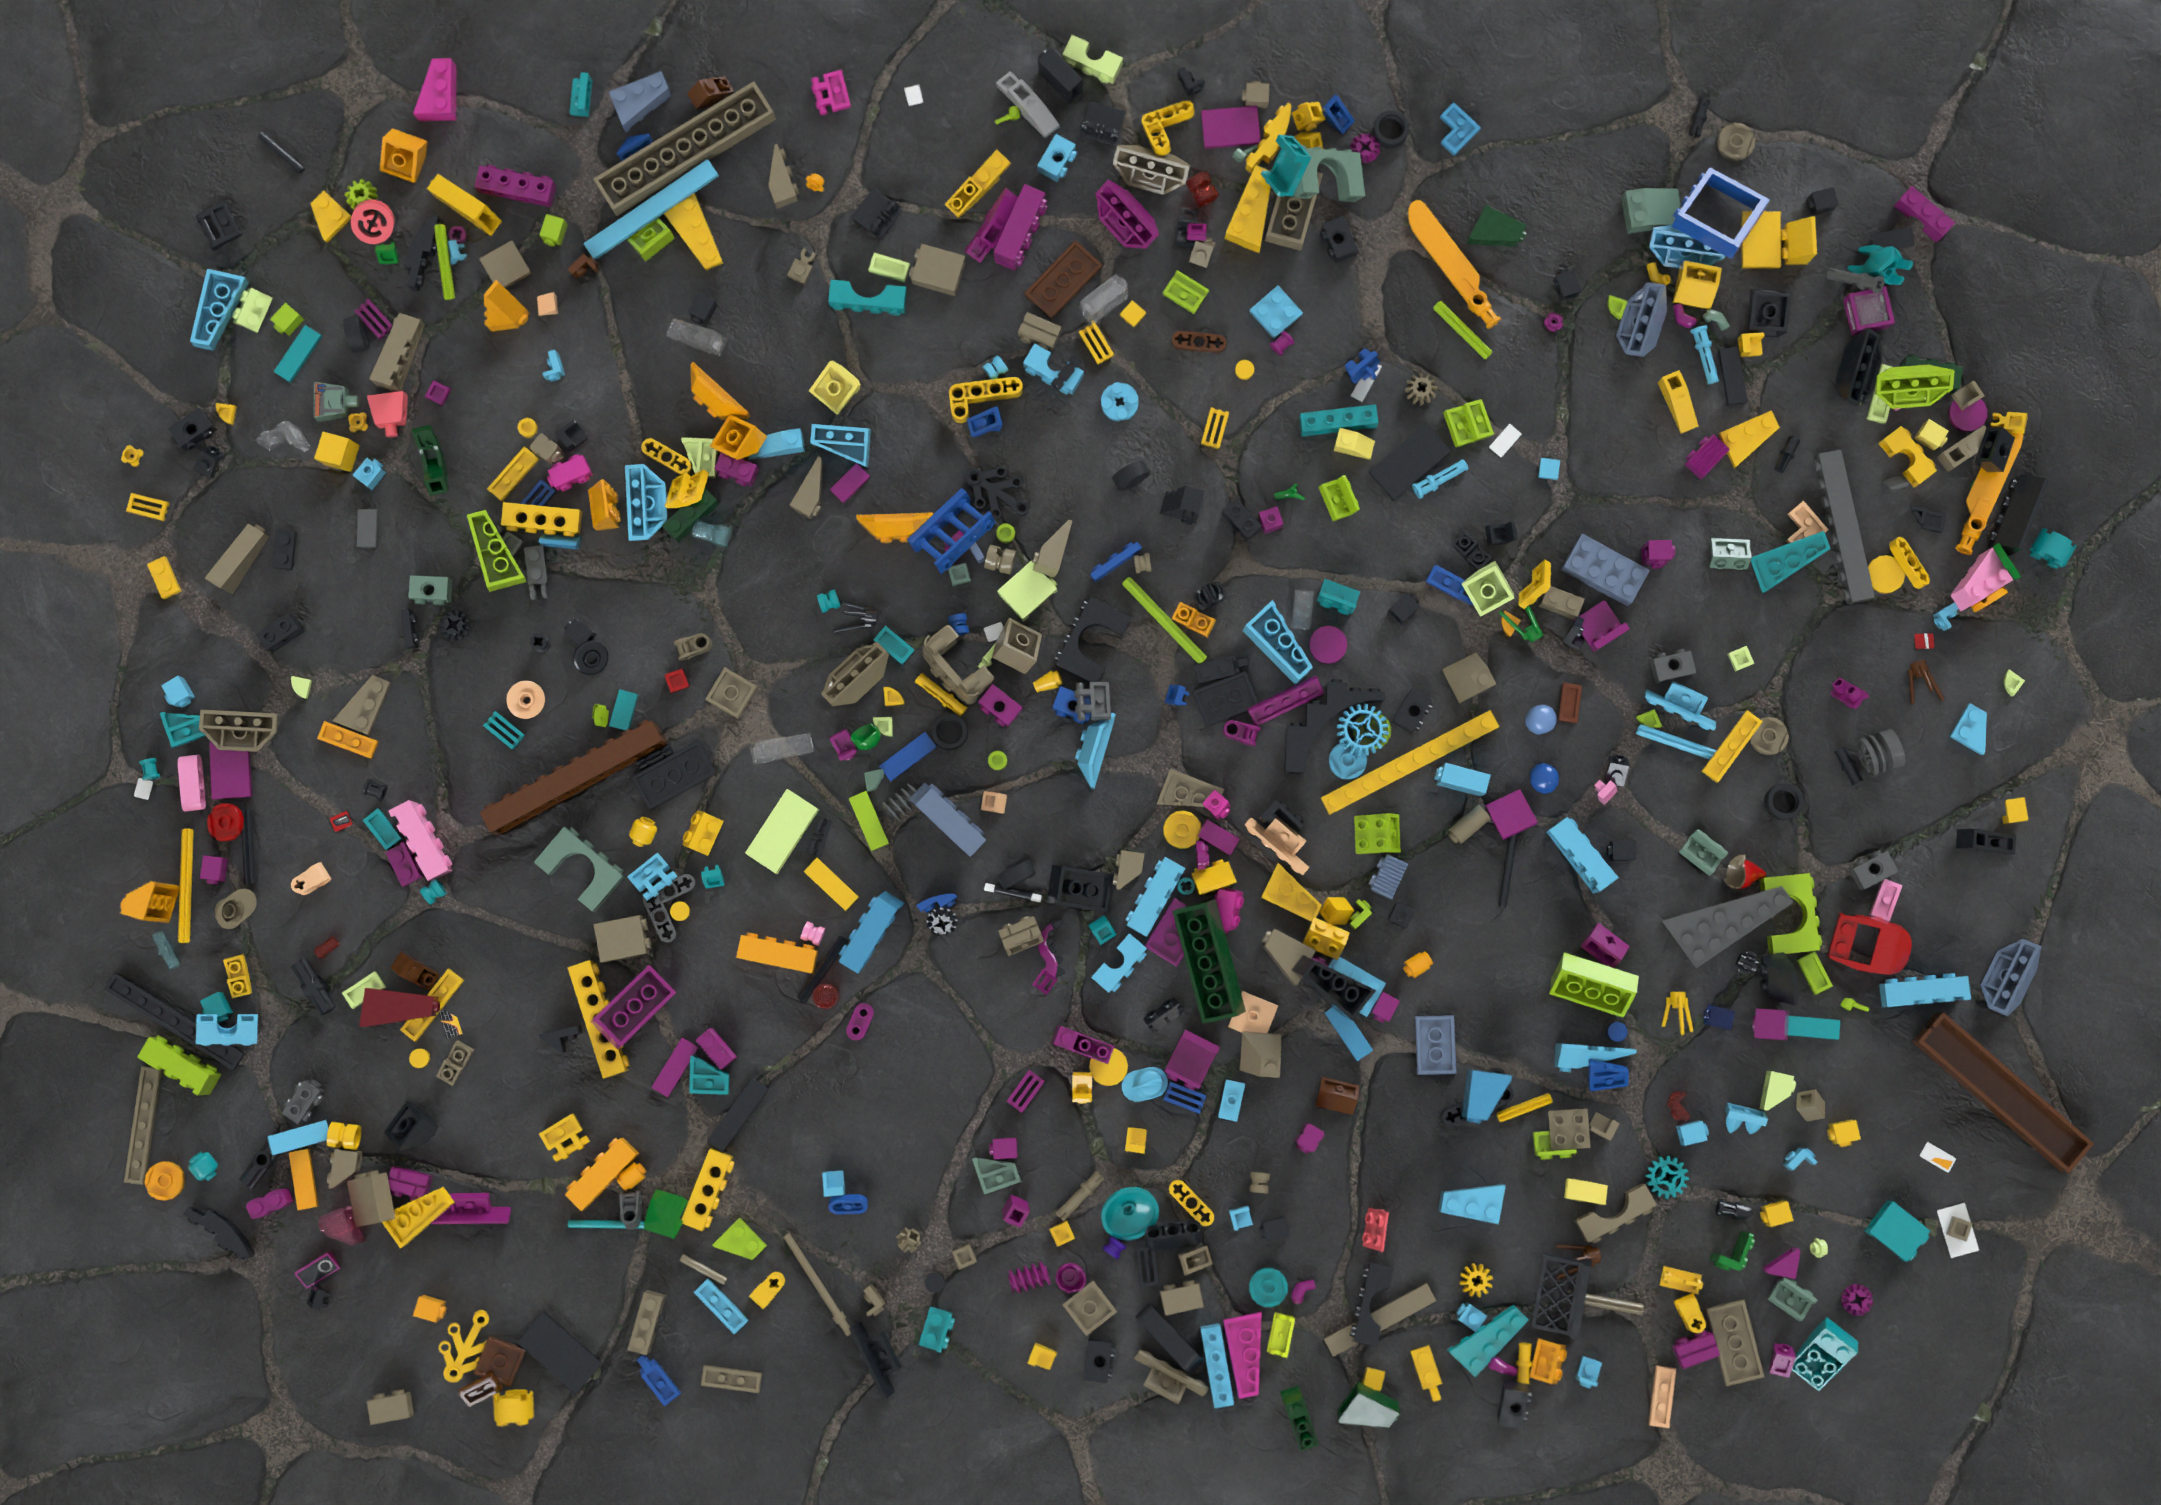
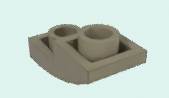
M459 1040L456 1041L436 1077L453 1086L471 1058L474 1049Z

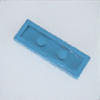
M1333 1007L1324 1012L1356 1061H1359L1373 1051L1354 1021L1342 1016Z

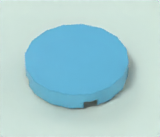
M1345 741L1332 749L1329 755V766L1335 776L1351 780L1364 772L1367 756H1365L1364 750L1358 756L1357 749L1351 754V746L1345 750L1344 746L1347 744Z

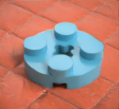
M1116 382L1104 390L1101 397L1102 410L1113 421L1128 420L1137 412L1138 395L1130 385ZM1123 398L1125 404L1119 405V407L1116 406L1115 399Z

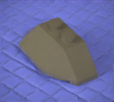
M1117 145L1113 161L1114 167L1127 185L1162 195L1185 185L1190 168L1188 163L1175 155L1158 156L1154 153L1153 149L1139 145Z
M878 642L856 649L829 674L821 695L832 706L856 703L884 677L889 653Z
M200 710L199 729L219 750L259 752L277 733L278 714Z

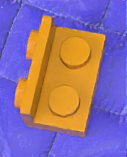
M1538 1339L1529 1377L1546 1383L1557 1384L1562 1377V1362L1565 1361L1567 1356L1566 1345Z

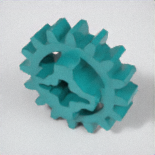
M1659 1156L1658 1162L1652 1160L1653 1167L1646 1168L1650 1171V1174H1645V1177L1650 1179V1181L1646 1182V1185H1652L1650 1191L1655 1192L1657 1190L1656 1196L1660 1197L1663 1194L1666 1199L1669 1198V1194L1675 1198V1192L1682 1194L1681 1187L1687 1188L1684 1180H1689V1177L1684 1176L1688 1172L1687 1169H1682L1684 1163L1680 1162L1677 1164V1158L1675 1157L1670 1161V1156H1665V1160ZM1667 1164L1673 1165L1676 1170H1670ZM1659 1169L1657 1176H1655L1656 1170ZM1665 1173L1673 1174L1668 1178V1181L1661 1180L1666 1176ZM1679 1178L1678 1184L1675 1186V1182ZM1663 1184L1667 1190H1662L1657 1185Z

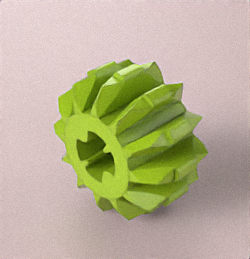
M360 179L359 184L353 181V187L347 186L350 191L345 193V196L348 198L346 202L348 205H351L353 210L363 201L379 199L378 195L375 194L377 189L372 187V183L369 181L365 183L363 179Z

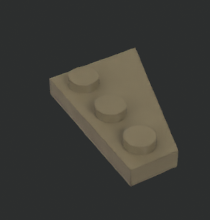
M372 675L333 721L370 736L392 683Z
M1170 768L1156 805L1205 807L1203 802L1214 790L1222 795L1224 789Z

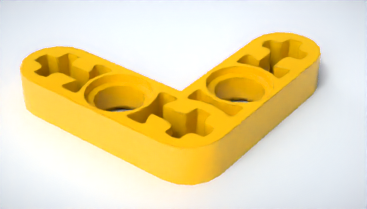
M1182 101L1147 113L1142 117L1143 129L1156 155L1165 156L1170 152V142L1164 127L1192 118L1195 114L1192 102ZM1165 115H1173L1170 118H1164ZM1153 133H1161L1158 136H1152Z

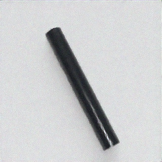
M261 132L258 135L262 142L296 171L302 173L305 170L299 162L265 133Z

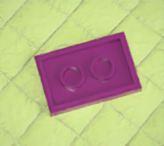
M1257 106L1201 111L1204 149L1256 145L1261 142Z
M209 742L212 799L252 797L250 752L219 750L212 742Z
M1176 898L1173 899L1145 944L1148 950L1175 967L1182 960L1184 953L1172 911L1187 906Z

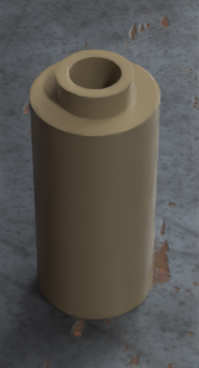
M1477 805L1449 829L1450 834L1448 836L1455 844L1457 842L1462 844L1486 824L1490 817L1480 805Z

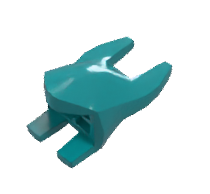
M1868 245L1858 249L1859 253L1869 255L1866 263L1861 266L1851 265L1847 269L1849 272L1856 274L1868 273L1873 277L1882 276L1886 284L1901 285L1904 277L1899 276L1896 273V269L1910 270L1913 262L1903 259L1900 252L1893 246L1883 248L1879 245Z

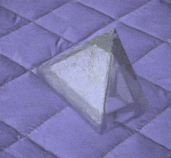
M1295 590L1291 628L1310 630L1313 591Z

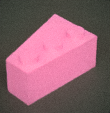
M1991 548L1978 555L1976 562L1969 568L1966 576L1959 582L1950 596L1959 610L1963 611L2008 584L2013 579L1994 549Z

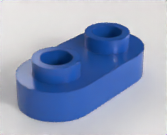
M860 1194L832 1196L829 1199L828 1208L834 1214H861L867 1210L868 1200Z

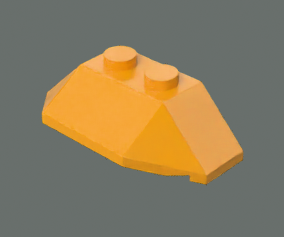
M694 362L690 364L691 391L695 395L693 399L700 406L702 404L707 406L708 409L706 411L712 417L716 418L718 416L721 420H726L729 414L739 419H748L750 417L749 412Z
M933 512L856 516L857 521L877 540H881V543H891L892 540L900 539V542H908L907 539L933 515Z

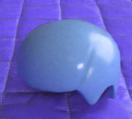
M1535 706L1527 712L1525 717L1526 726L1529 731L1535 734L1547 733L1557 723L1556 713L1550 706Z

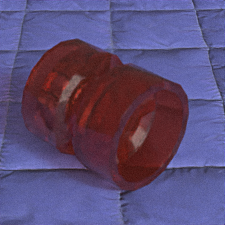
M1207 171L1194 175L1186 182L1190 193H1194L1193 198L1198 207L1208 205L1219 197L1216 187L1211 185L1212 179Z
M821 984L814 989L812 998L817 1007L831 1009L838 1004L840 994L835 986Z

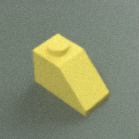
M1340 428L1334 451L1370 460L1375 441L1359 432Z

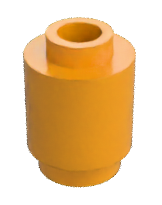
M1425 951L1423 953L1419 952L1404 962L1405 966L1403 969L1408 977L1416 978L1429 970L1433 962Z
M633 1162L619 1173V1177L616 1180L626 1191L627 1189H632L646 1178V1170L640 1163L636 1164Z

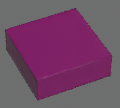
M1188 224L1187 240H1206L1207 224Z
M433 380L425 398L443 406L451 389Z

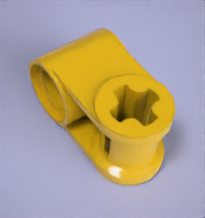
M780 1272L771 1273L749 1297L764 1309L785 1284L783 1274ZM777 1278L779 1280L778 1283L772 1285L773 1280Z
M1691 1293L1674 1300L1675 1307L1686 1329L1695 1333L1702 1332L1705 1329L1706 1322L1694 1294ZM1693 1319L1699 1321L1696 1324L1697 1328L1691 1326L1694 1323Z

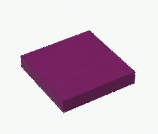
M1520 789L1485 805L1502 840L1538 824Z

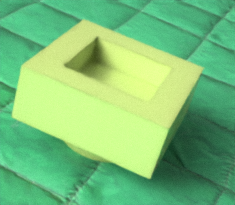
M1747 646L1727 654L1735 671L1754 664Z

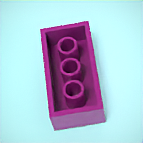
M1024 184L994 250L995 263L1016 271L1018 266H1022L1025 256H1023L1025 249L1029 250L1032 244V234L1038 231L1040 216L1045 215L1048 207L1046 205L1045 192Z
M648 965L590 1022L616 1049H619L676 992Z

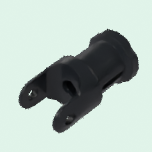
M1720 1198L1717 1201L1716 1216L1725 1215L1732 1217L1734 1220L1739 1218L1748 1219L1753 1216V1210L1744 1207L1741 1203L1724 1202Z

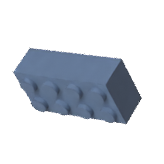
M1584 534L1578 537L1561 568L1562 572L1627 607L1632 604L1650 571Z
M924 783L909 800L971 857L986 841L982 836L984 832L973 822L969 824L971 820L960 810L956 812L957 806L948 798H942L943 793L933 784L928 786Z

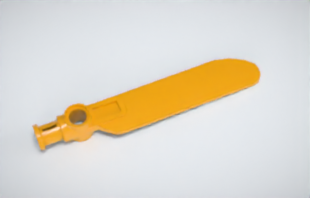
M1420 200L1412 202L1408 211L1412 232L1467 302L1469 310L1483 319L1487 329L1492 328L1501 318L1500 316L1497 317L1491 309L1492 305L1488 302L1487 295L1478 289L1480 281L1478 272L1428 207ZM1479 299L1482 302V304L1477 305L1473 302V300Z
M2010 433L2015 437L2004 472H1986L1982 467L1980 468L1966 499L1970 516L1964 524L1961 541L1955 547L1958 552L1965 555L1972 554V547L1975 541L1979 540L1982 531L1986 527V522L2023 441V434ZM1971 523H1976L1978 525V529H1974L1971 526Z

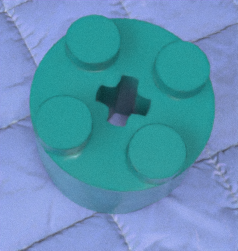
M2042 528L2030 548V556L2038 560L2041 558L2047 560V565L2055 569L2065 567L2077 545H2071L2073 541L2053 531L2049 534L2046 533L2048 529Z

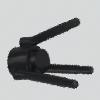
M840 600V604L864 610L862 612L843 611V614L860 616L861 622L865 623L837 628L833 630L834 633L871 628L872 625H876L877 610L873 609V607H865Z

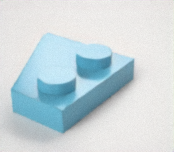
M1971 703L1967 704L1949 737L1976 753L1984 755L1987 713Z

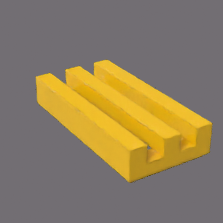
M1095 322L1084 330L1079 331V335L1097 365L1114 356L1113 351ZM1094 329L1098 338L1100 339L1106 351L1108 352L1107 355L1104 353L1103 349L1099 345L1091 330ZM1086 333H1088L1096 348L1098 349L1099 353L1101 354V359H1099L1093 347L1086 338Z
M1211 407L1201 445L1216 449L1220 448L1229 412H1224L1220 409L1216 410ZM1214 413L1217 414V416L1215 419L1211 438L1209 442H1206L1212 416ZM1220 416H1224L1217 444H1214L1213 441Z
M131 493L126 511L165 521L164 516L167 514L166 509L170 503ZM134 499L162 505V508L134 502ZM132 506L160 512V515L132 509Z

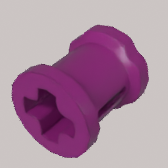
M1282 331L1281 336L1269 345L1276 354L1282 356L1283 351L1295 342L1288 333Z

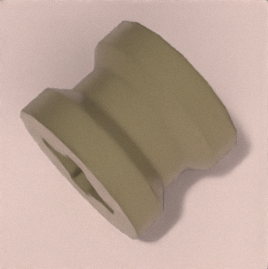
M1145 553L1143 556L1133 555L1136 574L1141 571L1151 572L1149 553Z

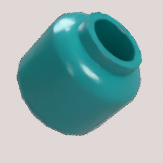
M200 1151L189 1160L188 1169L197 1180L206 1179L209 1181L217 1174L215 1170L218 1168V1163L209 1152L202 1153Z

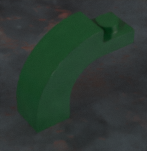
M431 425L413 428L412 434L421 455L424 483L429 495L448 492L447 470L437 435L435 436Z

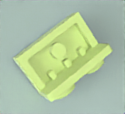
M249 288L241 294L240 301L242 302L240 307H236L232 315V318H234L233 323L258 332L272 297Z

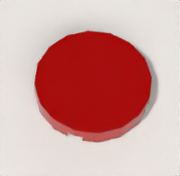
M221 803L215 806L207 818L209 833L219 841H232L236 839L244 827V817L241 810L229 803Z

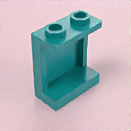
M1278 135L1276 142L1281 147L1279 155L1271 171L1262 170L1261 175L1265 182L1273 188L1276 195L1281 197L1293 196L1312 157L1294 136Z
M1890 1200L1885 1202L1864 1230L1898 1255L1899 1259L1906 1262L1916 1256L1917 1248L1928 1240L1930 1232L1928 1228Z

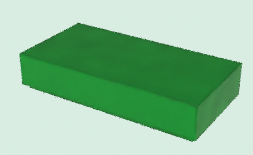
M2000 543L1993 546L1998 558L2012 578L2015 580L2020 578L2021 575Z

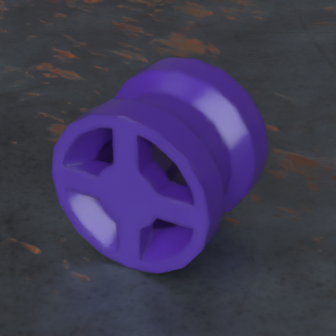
M1110 1236L1109 1243L1104 1245L1102 1249L1118 1260L1121 1251L1125 1250L1127 1246L1115 1237Z

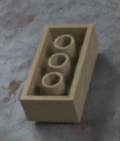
M1317 172L1318 185L1320 186L1323 173ZM1317 194L1309 199L1277 195L1265 241L1301 251Z

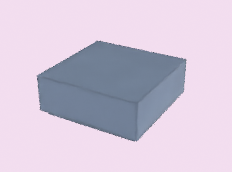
M975 542L970 547V550L976 561L980 564L985 561V558Z

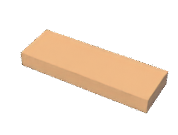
M1655 1365L1648 1421L1650 1426L1669 1428L1676 1368Z

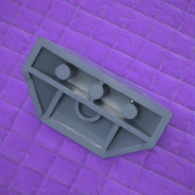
M1647 282L1642 289L1627 301L1616 335L1626 355L1644 357L1656 347L1667 313L1665 284Z
M2021 939L1997 951L1981 983L1989 1009L2008 1016L2021 1004L2038 968L2041 952L2040 945Z

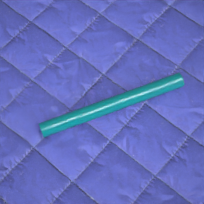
M568 1220V1228L627 1229L622 1221ZM641 1221V1224L636 1229H644L645 1221Z

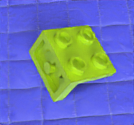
M1387 813L1354 817L1356 854L1401 853L1399 814Z

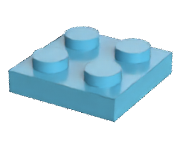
M1276 286L1249 311L1274 339L1303 315V312L1279 286Z

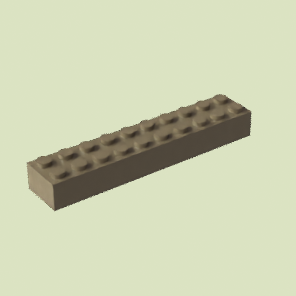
M753 81L603 172L593 180L617 217L678 180L707 159L714 158L775 121V114Z

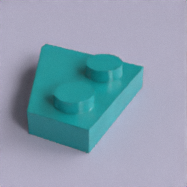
M160 713L172 748L206 736L199 729L200 716Z
M691 1055L689 1093L728 1095L730 1074L695 1055Z

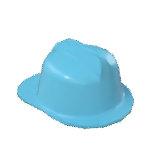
M1156 1067L1136 1070L1124 1077L1122 1091L1129 1100L1134 1102L1153 1099L1161 1096L1166 1091L1168 1078L1161 1069Z

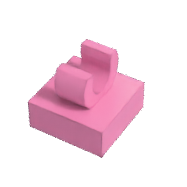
M1599 780L1594 785L1596 787L1595 790L1599 792L1597 794L1598 799L1604 805L1617 793V787L1612 781L1605 785Z

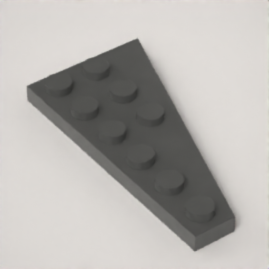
M1779 886L1664 919L1662 922L1695 968H1698L1785 909L1793 901L1785 889Z

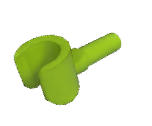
M1010 107L1009 114L995 120L996 125L1009 119H1019L1020 111L1018 107Z
M1844 998L1841 1006L1848 1011H1851L1852 1007L1866 1012L1869 1011V1007L1858 1004L1851 998Z

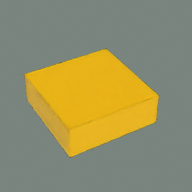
M1133 300L1120 313V316L1133 328L1146 315V312Z
M1068 1221L1049 1228L1057 1247L1075 1239Z

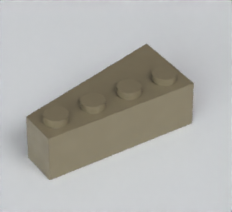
M401 313L394 319L392 330L369 378L377 387L390 392L402 391L425 326L420 319Z

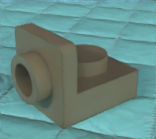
M870 1284L863 1290L866 1293L864 1297L869 1304L873 1303L875 1306L866 1314L868 1316L871 1314L876 1316L884 1310L882 1306L886 1302L875 1287Z

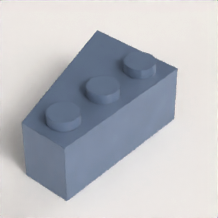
M662 71L609 92L626 133L634 124L643 120L644 116L651 110L654 111L672 96Z

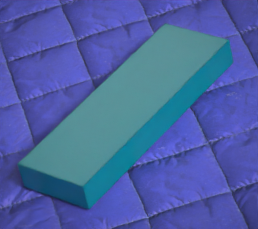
M305 325L274 372L292 383L323 336Z
M1789 1016L1788 1035L1839 1040L1840 1020Z

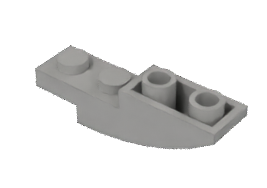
M1011 71L996 82V86L1021 110V115L1045 138L1060 127L1051 112L1022 79L1019 80Z

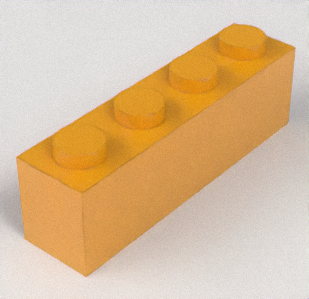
M748 932L746 936L741 935L736 958L814 973L819 952L814 950L815 946L803 944V948L795 946L796 942L784 940V944L776 942L777 938L768 936L765 937V940L758 939V934Z
M615 1138L608 1145L610 1149L605 1154L601 1152L594 1159L596 1163L591 1168L588 1166L580 1174L582 1177L578 1182L574 1180L566 1188L568 1192L565 1196L580 1211L585 1210L614 1181L619 1173L639 1155L624 1138L619 1140Z

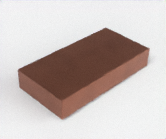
M1562 683L1557 721L1578 723L1582 685Z

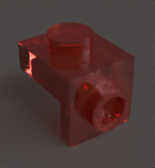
M1675 1091L1668 1097L1670 1100L1666 1103L1672 1110L1670 1112L1677 1121L1681 1120L1682 1122H1686L1691 1118L1679 1103L1687 1095L1685 1091Z

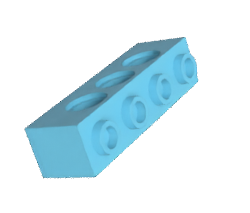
M1220 1324L1201 1326L1214 1408L1234 1405Z

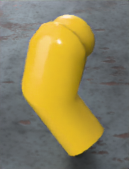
M1656 263L1647 264L1651 282L1665 284V286L1670 283L1669 275L1658 273Z

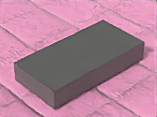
M358 509L357 547L377 548L378 510Z

